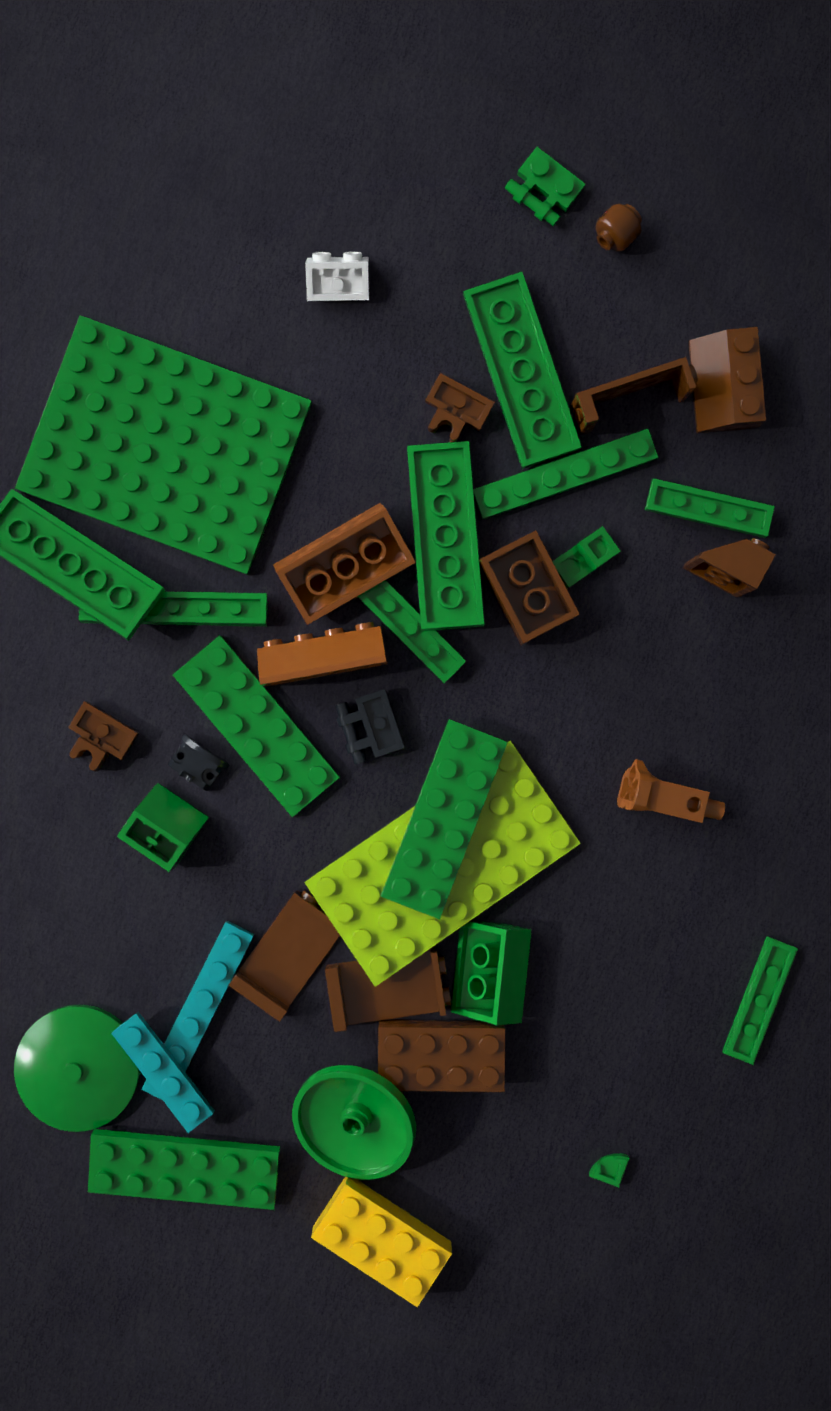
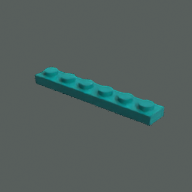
M229 921L225 922L164 1043L165 1047L185 1072L255 935ZM146 1079L141 1090L161 1099Z

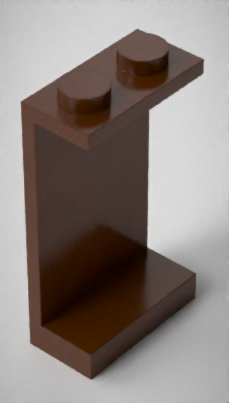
M683 357L576 393L570 407L579 434L583 435L592 432L598 422L599 417L595 408L596 404L668 380H672L679 403L685 401L696 388L695 383L698 382L694 366L692 364L689 365L687 358Z
M298 890L294 892L229 984L231 988L279 1022L340 936L323 909L317 905L318 902L314 896L307 890H304L302 893Z
M437 948L427 950L376 987L357 960L328 964L325 968L334 1032L345 1031L348 1025L440 1012V1016H445V1006L451 1005L449 987H442L441 975L447 974L444 956H438Z

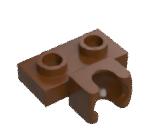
M440 373L425 400V403L437 409L428 426V431L436 433L441 425H449L452 429L449 441L457 442L465 425L480 432L495 402Z
M84 701L68 726L69 729L81 735L71 749L69 756L71 758H80L86 750L90 751L92 761L89 764V768L97 772L102 768L110 754L123 760L139 732L88 701Z

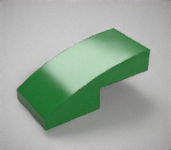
M602 526L552 562L566 589H568L614 557L620 550Z

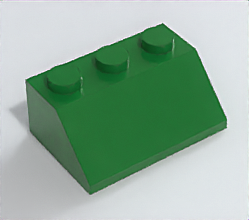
M470 920L460 927L451 1005L452 1013L494 1025L522 1023L532 929L510 924Z

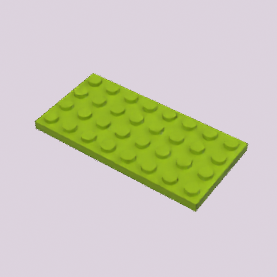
M511 741L507 743L440 919L380 896L414 807L304 882L375 987L581 844Z

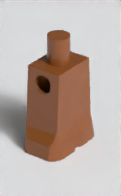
M635 759L632 766L625 771L617 798L618 807L627 810L654 811L703 823L704 817L721 820L725 812L724 802L708 799L710 792L662 781L653 776L646 768L644 762Z

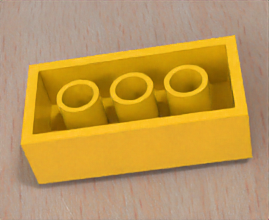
M348 1177L343 1179L315 1222L311 1235L312 1239L416 1307L419 1306L452 1255V1246L449 1239L362 1182Z

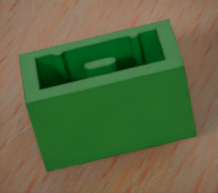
M157 783L133 811L117 837L170 872L177 867L210 817L160 783Z

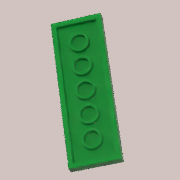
M523 272L463 291V296L522 469L581 450L582 446Z
M469 441L407 446L421 631L483 627L484 614Z
M11 489L0 503V557L129 641L163 595L165 589L15 490Z
M221 635L173 674L174 678L291 817H294L340 778L267 689L260 685V681Z
M448 720L381 892V897L437 919L441 918L508 742L453 720Z
M94 1129L91 1134L88 1192L274 1210L280 1146Z

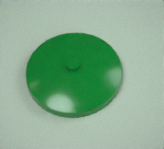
M89 1005L64 1006L47 1013L37 1020L23 1036L14 1062L16 1087L28 1110L45 1124L69 1132L93 1130L116 1118L134 1096L141 1072L111 1034L123 1022L108 1011Z
M336 1065L317 1071L302 1085L293 1104V1125L302 1146L322 1166L348 1178L370 1180L390 1175L405 1163L415 1142L416 1121L412 1108L405 1096L389 1080L362 1067Z

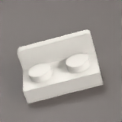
M329 252L312 253V258H307L305 263L307 301L369 300V257H362L361 252H345L343 257H331Z

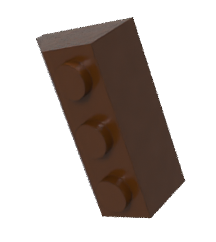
M758 327L728 329L689 340L690 365L694 366L698 382L695 383L696 388L693 390L696 432L706 433L760 427L766 421Z
M752 538L750 541L745 539L704 551L687 561L683 569L727 593L739 597L758 588L776 554L768 551L769 545L761 540Z

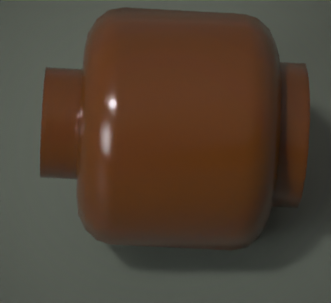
M615 204L611 206L596 223L597 241L600 246L606 250L624 251L639 237L642 231V218L639 212L629 204Z

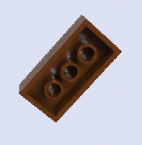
M380 1020L378 1027V1074L389 1080L400 1091L505 1092V1026L483 1021Z

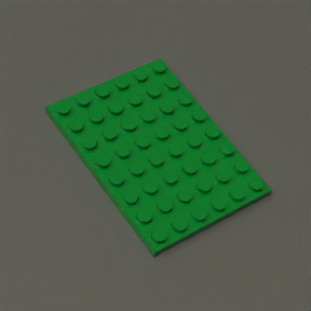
M80 315L15 489L248 575L310 411L312 401Z

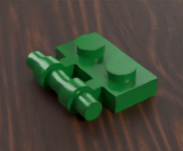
M536 147L517 173L525 182L520 185L515 180L510 179L505 186V190L513 195L512 199L519 205L523 203L534 211V216L541 222L545 220L550 225L555 226L561 216L552 209L557 205L566 212L584 190L586 184L540 148ZM534 188L547 198L544 202L531 194Z

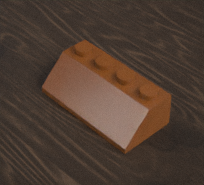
M379 503L276 562L273 566L308 625L416 562L387 509Z
M374 622L355 625L356 631L344 633L343 628L326 630L325 636L313 638V634L308 633L294 636L295 642L285 644L282 643V639L263 642V648H257L260 685L267 687L387 665L381 626L374 627Z

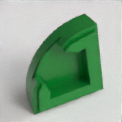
M621 1153L606 1155L592 1166L589 1176L619 1187L630 1158L628 1155Z

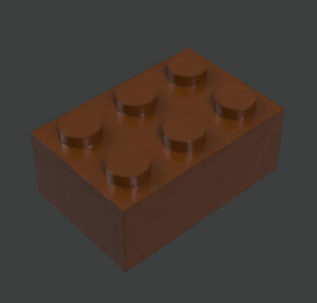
M536 530L479 560V566L520 645L579 615Z

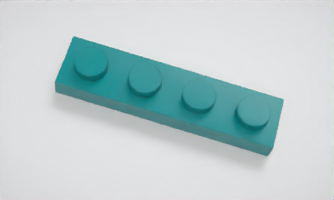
M139 1012L111 1033L188 1133L214 1113L215 1110Z

